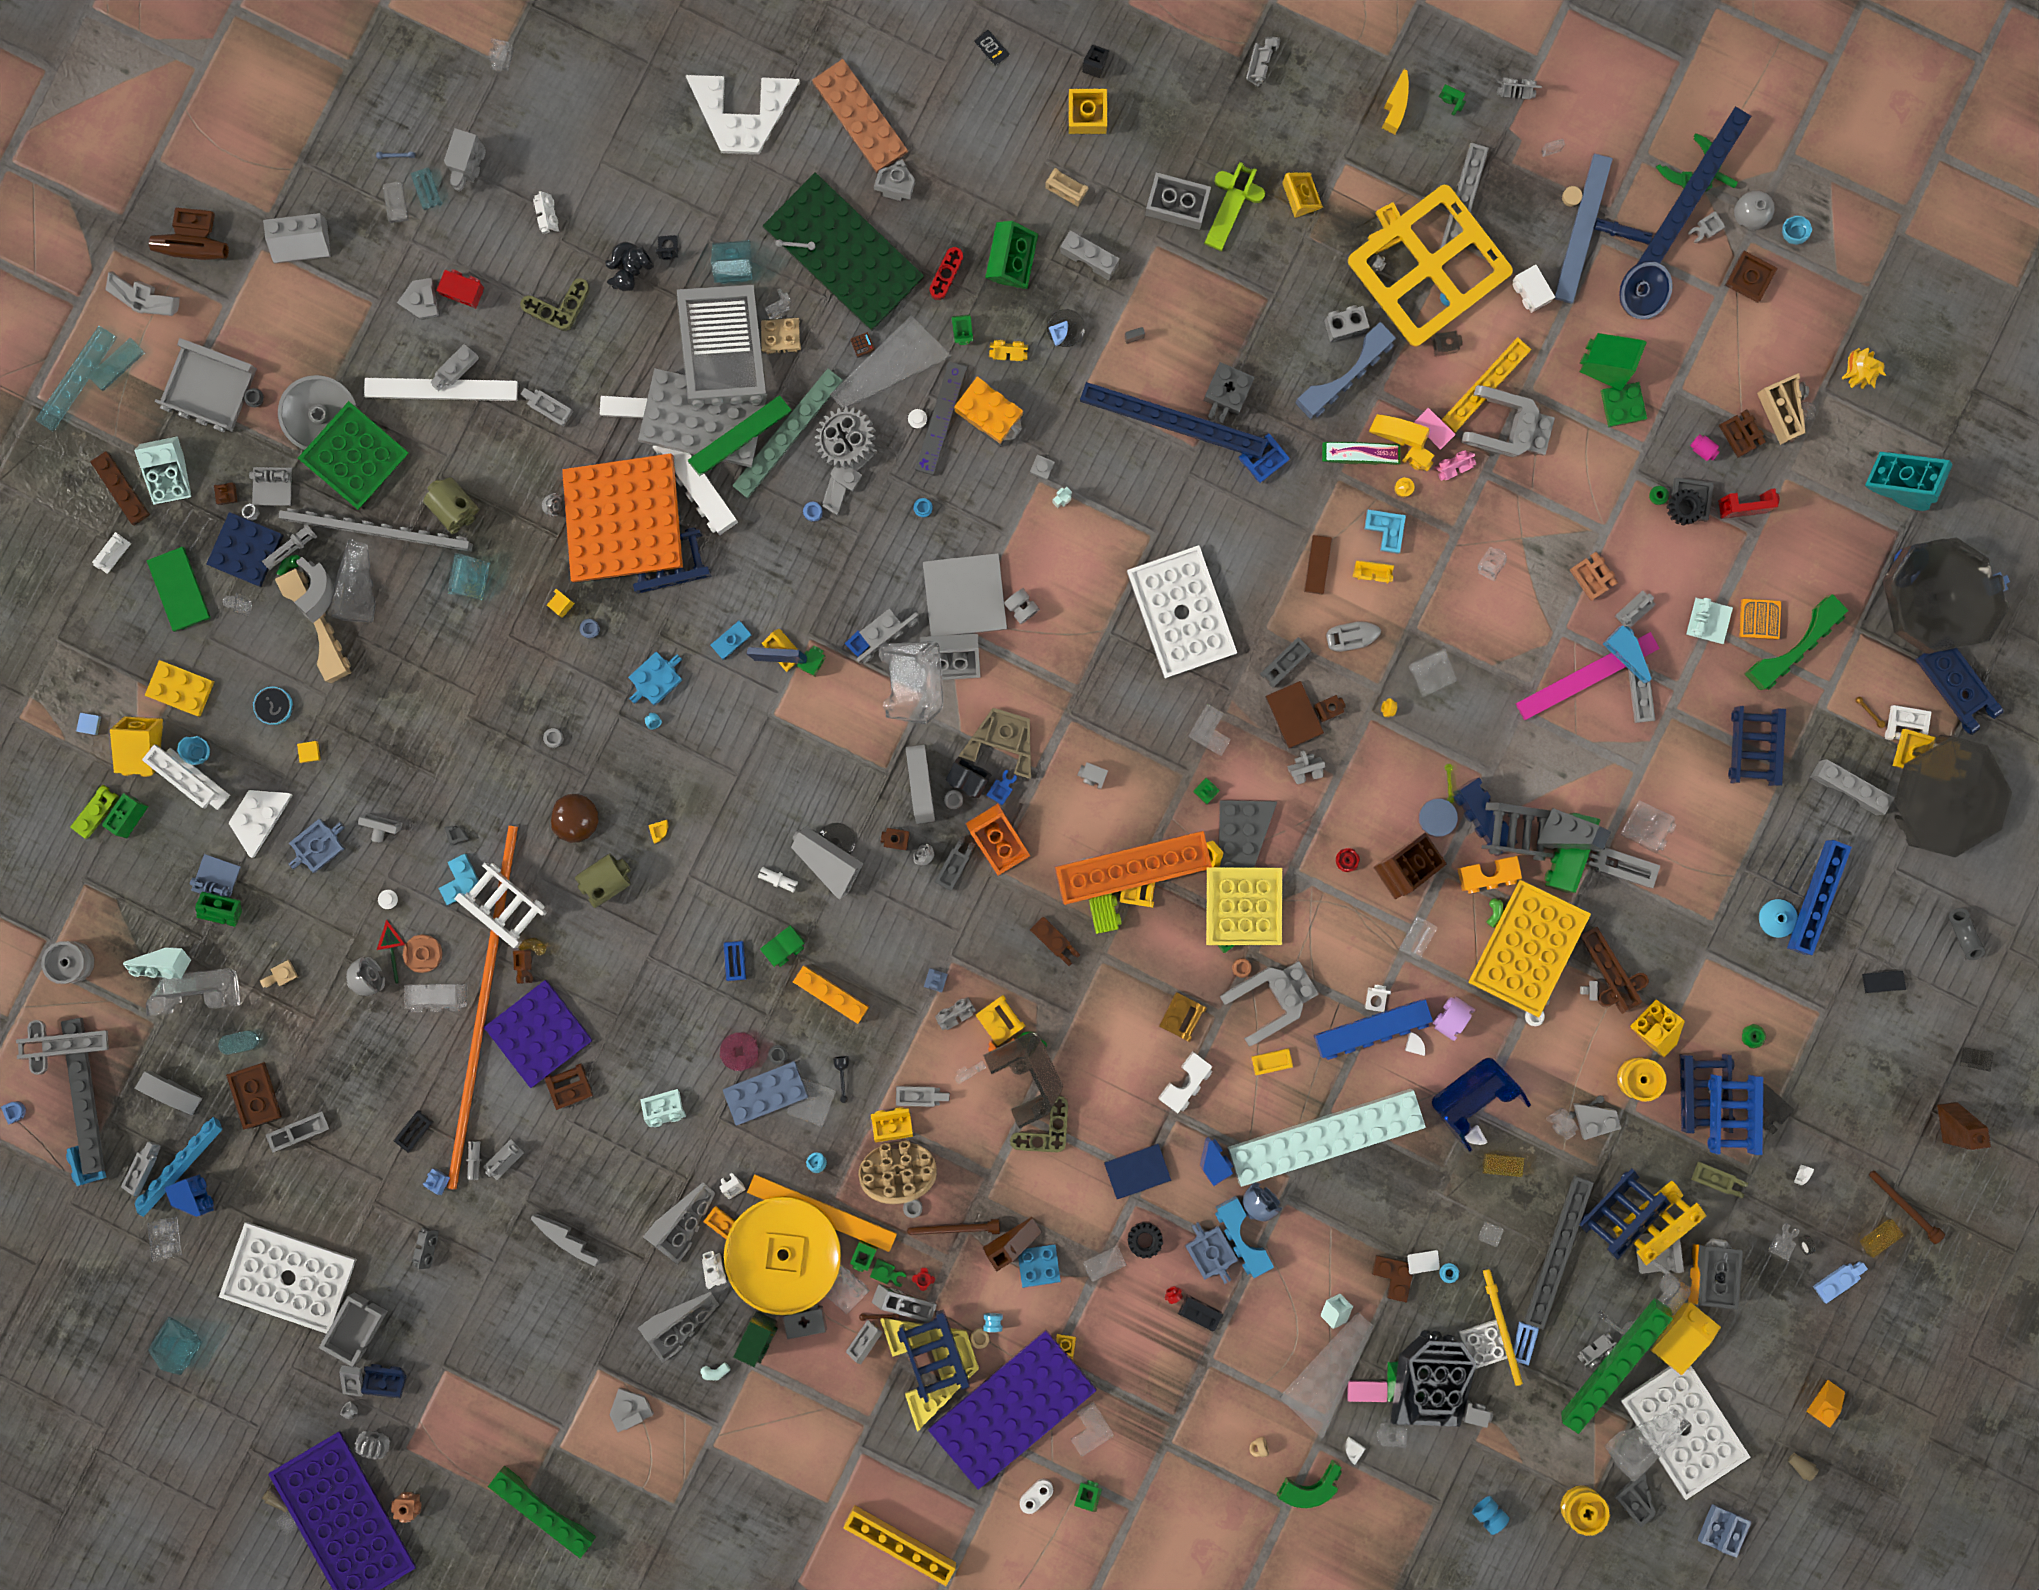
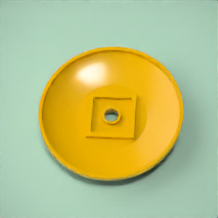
M774 1197L752 1205L739 1216L731 1227L724 1248V1266L728 1280L735 1292L753 1308L774 1315L799 1313L818 1303L833 1286L841 1262L839 1238L830 1220L817 1207L792 1197ZM781 1249H785L789 1253V1257L785 1260L778 1257V1251Z

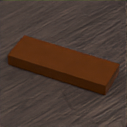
M1312 536L1304 592L1324 594L1331 537Z

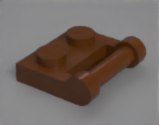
M582 1063L576 1065L573 1069L555 1076L549 1075L545 1077V1082L556 1110L594 1096ZM576 1075L579 1076V1081L556 1089V1083Z

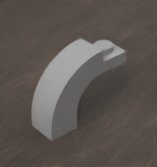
M301 557L296 562L301 570L311 579V584L307 592L294 603L300 612L309 621L314 623L330 606L334 588L331 578L320 563L315 565L312 561L307 562Z

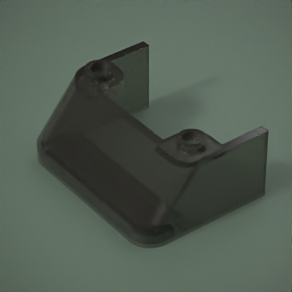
M1028 1033L983 1055L991 1074L1010 1066L1015 1074H1024L1030 1071L1041 1093L1011 1109L1019 1129L1050 1113L1063 1089V1084L1038 1034Z

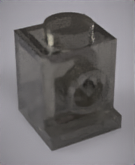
M1457 331L1435 333L1432 337L1435 356L1457 353L1463 344L1462 337L1457 335ZM1446 339H1451L1452 344H1447Z

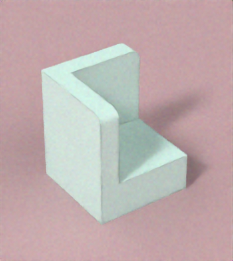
M1338 1294L1326 1300L1321 1317L1335 1329L1348 1321L1353 1306L1341 1294Z

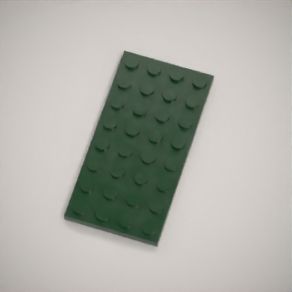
M816 172L762 225L776 241L780 239L783 242L805 244L813 242L815 244L814 250H809L806 247L782 246L871 331L924 278V275Z

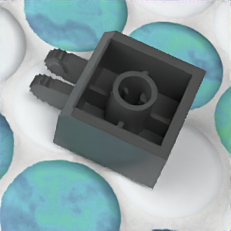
M1220 362L1203 401L1213 405L1208 417L1212 419L1217 407L1224 410L1219 417V422L1223 423L1227 412L1238 416L1255 377ZM1229 386L1232 390L1230 392H1227L1226 387Z

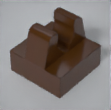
M235 483L214 485L217 505L238 502Z

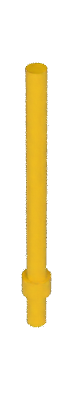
M1486 1269L1483 1270L1487 1285L1485 1288L1491 1298L1515 1386L1522 1385V1378L1497 1295L1498 1287L1496 1283L1494 1284L1491 1270Z

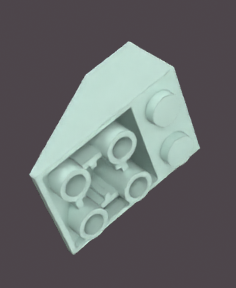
M178 437L139 444L134 451L153 505L191 497L184 454Z

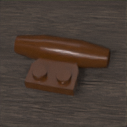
M175 207L172 223L175 234L152 235L149 238V248L151 251L172 257L214 260L226 259L229 254L227 243L207 238L210 232H212L215 214L212 211Z

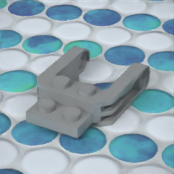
M1486 386L1475 387L1473 396L1482 397L1489 402L1514 408L1518 411L1513 421L1509 443L1472 432H1464L1462 443L1509 457L1518 456L1525 451L1540 455L1546 454L1554 417L1540 414L1532 399Z
M1300 961L1284 970L1267 967L1220 995L1222 1002L1226 1005L1268 981L1269 988L1281 1008L1285 1010L1284 1014L1260 1027L1254 1034L1244 1038L1249 1047L1299 1019L1303 1003L1319 995Z

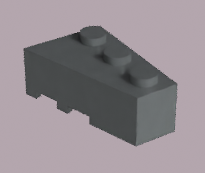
M1552 808L1537 844L1547 849L1603 850L1611 832L1599 825Z

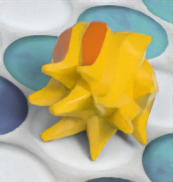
M1858 348L1852 351L1848 357L1847 373L1842 377V380L1851 378L1848 382L1851 384V388L1861 383V389L1867 383L1875 388L1876 379L1879 374L1886 376L1884 363L1875 359L1874 351L1869 353V348L1862 351Z

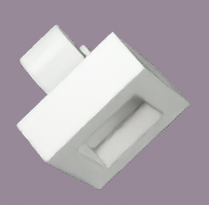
M730 1173V1181L726 1182L724 1178L721 1179V1192L728 1199L746 1190L743 1183L733 1173Z

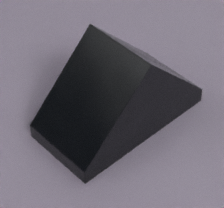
M1092 44L1084 58L1082 72L1100 78L1110 50Z

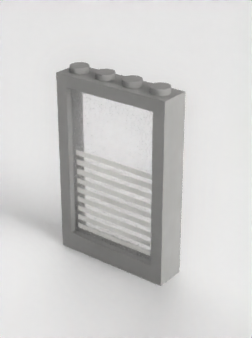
M754 285L677 289L688 405H693L694 407H702L704 404L720 406L730 402L732 404H741L744 401L759 403L765 400L766 391Z

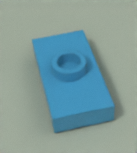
M738 621L710 646L724 660L752 635Z

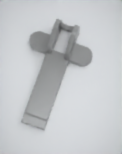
M33 1020L29 1023L28 1038L16 1039L19 1052L17 1059L29 1060V1069L36 1075H42L47 1071V1057L109 1050L108 1031L106 1030L47 1036L46 1025L39 1020ZM42 1043V1053H24L25 1044Z

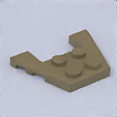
M992 708L963 751L959 754V757L976 762L981 744L1019 755L1014 775L1030 779V719Z

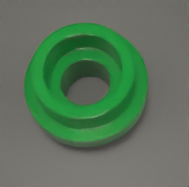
M1656 486L1651 489L1649 498L1653 504L1662 505L1667 502L1669 493L1665 487ZM1657 492L1662 493V498L1657 497Z

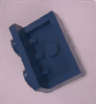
M378 1364L364 1366L365 1377L361 1389L362 1394L401 1398L406 1374L402 1368L391 1366L390 1369L382 1368Z

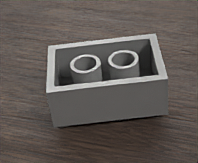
M1156 172L1145 216L1200 230L1211 187Z

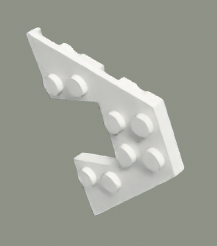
M686 75L687 81L721 153L760 154L764 143L770 137L772 129L776 122L778 123L784 108L790 102L791 96L800 84L799 79L761 78L760 115L723 114L724 76Z

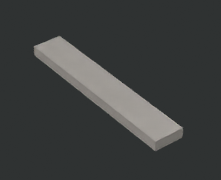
M1474 143L1469 145L1455 193L1469 212L1472 209L1489 149ZM1456 203L1452 205L1457 214L1462 212ZM1451 213L1449 214L1440 249L1463 232V228Z

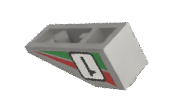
M878 1284L872 1303L881 1310L925 1322H931L937 1306L936 1303L881 1284Z

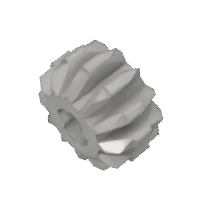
M363 1431L356 1439L355 1450L362 1457L373 1458L374 1460L377 1458L382 1459L389 1450L390 1440L383 1433Z

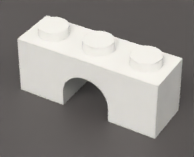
M1194 1052L1189 1055L1181 1066L1189 1074L1188 1084L1185 1087L1178 1088L1169 1082L1158 1097L1159 1100L1177 1113L1180 1110L1183 1112L1190 1103L1187 1100L1191 1095L1195 1096L1201 1088L1199 1086L1203 1079L1206 1081L1213 1072L1210 1070L1212 1066Z

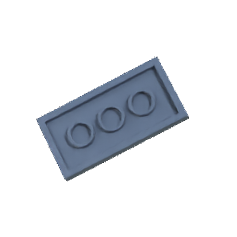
M795 1061L723 1089L736 1126L808 1098Z

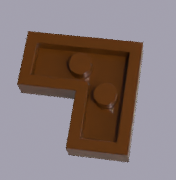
M1376 1255L1372 1274L1390 1279L1387 1298L1407 1303L1413 1274H1409L1408 1262Z

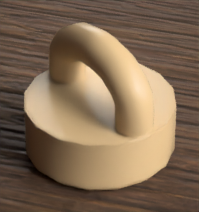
M1265 1437L1256 1438L1251 1443L1250 1453L1254 1457L1261 1456L1262 1458L1269 1455ZM1256 1445L1258 1447V1452H1255L1254 1450Z

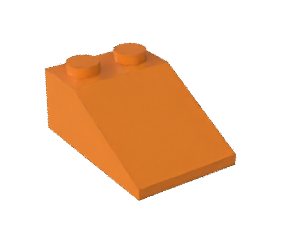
M999 804L966 823L969 832L998 876L1030 857L1029 852Z

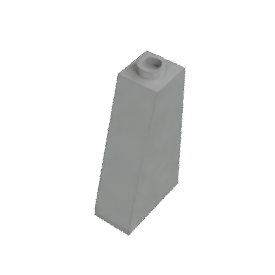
M805 827L801 831L798 830L793 836L794 842L791 848L838 899H842L849 893L863 863L810 828Z

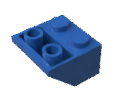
M1207 1137L1204 1143L1200 1166L1212 1185L1215 1186L1233 1174L1231 1171L1233 1165L1226 1155L1222 1157L1220 1154L1223 1150L1215 1139L1211 1140Z
M200 1174L165 1187L171 1206L196 1217L214 1210L213 1200L211 1196H208L206 1182L204 1178H201Z

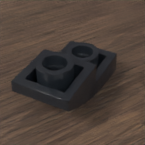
M1903 971L1862 974L1865 993L1906 990Z

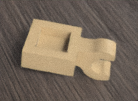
M287 960L270 969L273 975L260 980L263 988H267L276 982L279 986H283L298 978V975L290 960Z

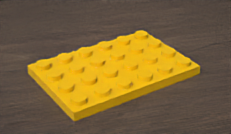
M1519 880L1468 983L1539 1018L1591 913Z

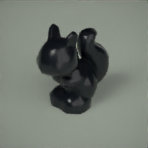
M622 242L615 246L612 251L611 260H606L605 262L607 268L611 270L619 268L623 263L624 269L618 271L613 278L607 280V283L612 285L613 289L621 291H632L634 289V275L638 276L640 274L639 270L642 267L648 270L654 268V264L643 247L637 248L636 245L630 242Z

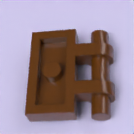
M1747 409L1740 413L1744 420L1741 421L1738 415L1719 425L1737 458L1756 448L1753 442L1755 439L1759 446L1766 442L1763 437V431L1759 430L1754 422L1756 419L1753 415H1750ZM1747 425L1749 427L1750 431L1752 432L1751 436L1748 434L1744 426Z

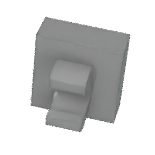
M1590 981V986H1580V994H1589V1000L1598 1001L1600 981Z

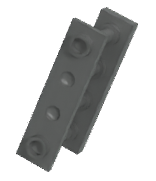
M1486 802V810L1493 811L1495 820L1492 845H1482V849L1489 850L1490 854L1501 855V852L1530 855L1534 856L1533 860L1545 861V857L1553 858L1554 854L1544 853V847L1537 844L1536 851L1529 850L1532 820L1537 818V822H1539L1538 842L1551 813L1550 810ZM1505 813H1508V817H1510L1507 847L1500 846L1502 820ZM1521 815L1524 819L1522 849L1515 848L1517 820Z

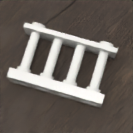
M153 745L142 759L202 808H206L210 804L219 810L230 796L229 793L195 766L185 763L172 748L165 752L158 745Z
M484 863L482 866L487 872L469 893H459L454 899L511 947L518 948L522 943L519 940L520 933L537 913L546 915L545 906L538 900L534 902L500 873L501 869L494 863ZM495 876L502 884L484 905H477L474 902L476 900L475 897L489 880ZM509 888L517 896L499 918L496 917L494 919L489 915L490 909ZM525 901L532 908L514 930H507L504 927L505 921L520 903Z

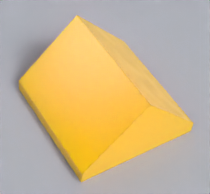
M1310 172L1285 174L1282 184L1295 218L1323 208Z

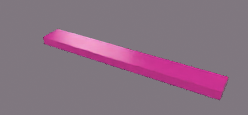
M1651 632L1637 639L1644 657L1660 649ZM1610 653L1517 702L1516 706L1523 719L1527 720L1626 666L1615 655Z

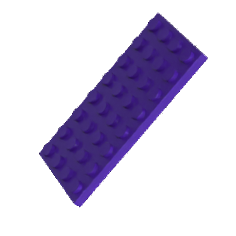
M1045 1330L930 1426L928 1431L979 1490L1094 1394L1097 1389L1051 1334Z
M341 1431L268 1473L333 1590H380L416 1568Z

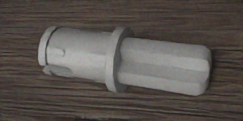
M480 1141L468 1142V1159H466L468 1161V1180L479 1179L480 1161H482L480 1159Z

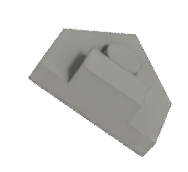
M902 159L888 168L885 167L879 170L874 190L883 192L884 197L899 201L902 198L911 199L915 178L910 174Z
M432 278L412 281L397 302L420 320L439 316Z
M619 1387L610 1412V1417L617 1432L626 1430L654 1414L646 1396Z

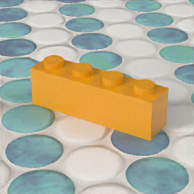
M806 965L801 968L793 983L857 1024L860 1023L870 1007Z

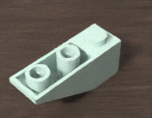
M163 948L125 961L123 965L127 968L129 974L135 977L148 976L151 978L181 979L191 959L183 949Z

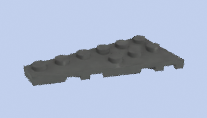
M1219 801V848L1223 851L1220 867H1255L1277 802Z

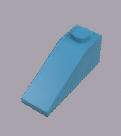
M1623 625L1618 627L1605 640L1603 645L1643 683L1649 682L1652 678L1633 630Z

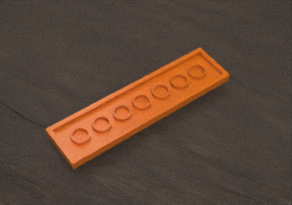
M1199 831L1056 866L1055 871L1062 901L1066 905L1207 870V867H1212L1204 831Z

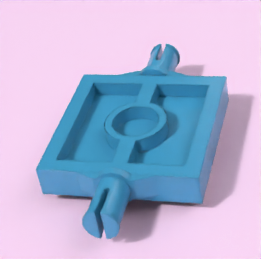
M655 652L628 677L637 689L629 699L635 704L643 696L654 706L657 705L683 680L674 668L682 660L680 656L676 654L668 662L658 652Z

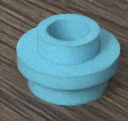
M1447 1263L1440 1268L1439 1274L1444 1282L1453 1283L1459 1277V1270L1454 1264ZM1452 1270V1275L1446 1276V1271Z

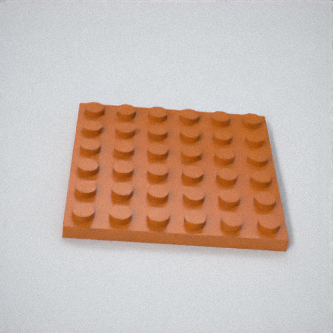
M673 454L562 469L571 582L683 568Z

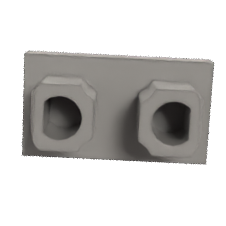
M1304 750L1300 751L1301 757L1294 759L1296 764L1287 766L1288 772L1294 778L1296 784L1306 782L1305 773L1311 772L1313 779L1324 777L1323 768H1325V762L1322 761L1321 757L1314 758L1313 754L1306 755Z

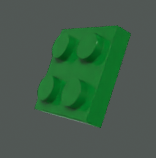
M1640 382L1626 384L1621 391L1613 387L1601 390L1608 428L1647 419Z

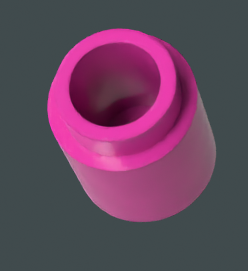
M1701 434L1690 445L1693 448L1692 451L1705 461L1709 459L1713 461L1720 452L1717 450L1719 446L1715 442Z

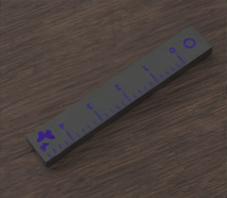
M950 361L948 363L915 468L916 471L934 476L967 366Z

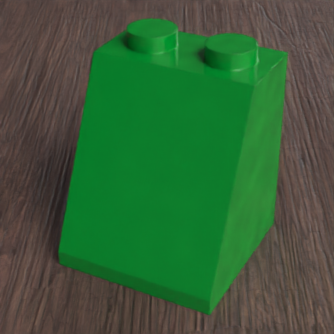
M1597 333L1595 338H1590L1585 349L1588 351L1587 354H1583L1579 364H1582L1579 372L1621 391L1636 372L1647 342L1639 339Z

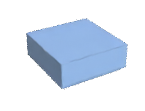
M80 713L76 732L98 735L101 716Z

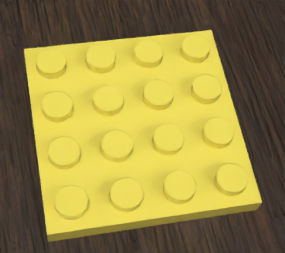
M1207 867L1206 945H1282V868Z

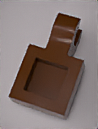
M531 950L513 951L514 970H517V984L524 983V977L526 978V983H532L533 976L528 971L531 970Z

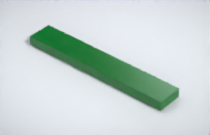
M779 395L689 458L688 463L700 477L791 413L790 407Z

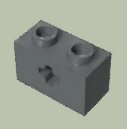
M818 1304L799 1313L783 1315L787 1339L824 1333L827 1330L823 1306L818 1307ZM802 1317H805L806 1320L809 1319L807 1325L804 1322H800Z

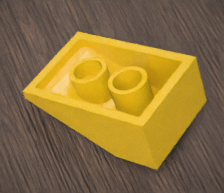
M1691 1302L1681 1303L1673 1314V1320L1658 1337L1651 1351L1677 1373L1683 1375L1711 1344L1721 1326Z

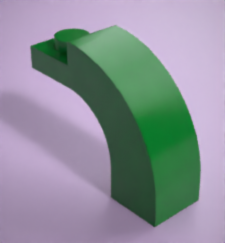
M1332 1459L1322 1478L1317 1483L1309 1486L1299 1485L1285 1478L1276 1495L1279 1500L1293 1507L1313 1508L1320 1506L1330 1500L1338 1491L1337 1485L1333 1482L1334 1480L1337 1481L1341 1476V1466Z

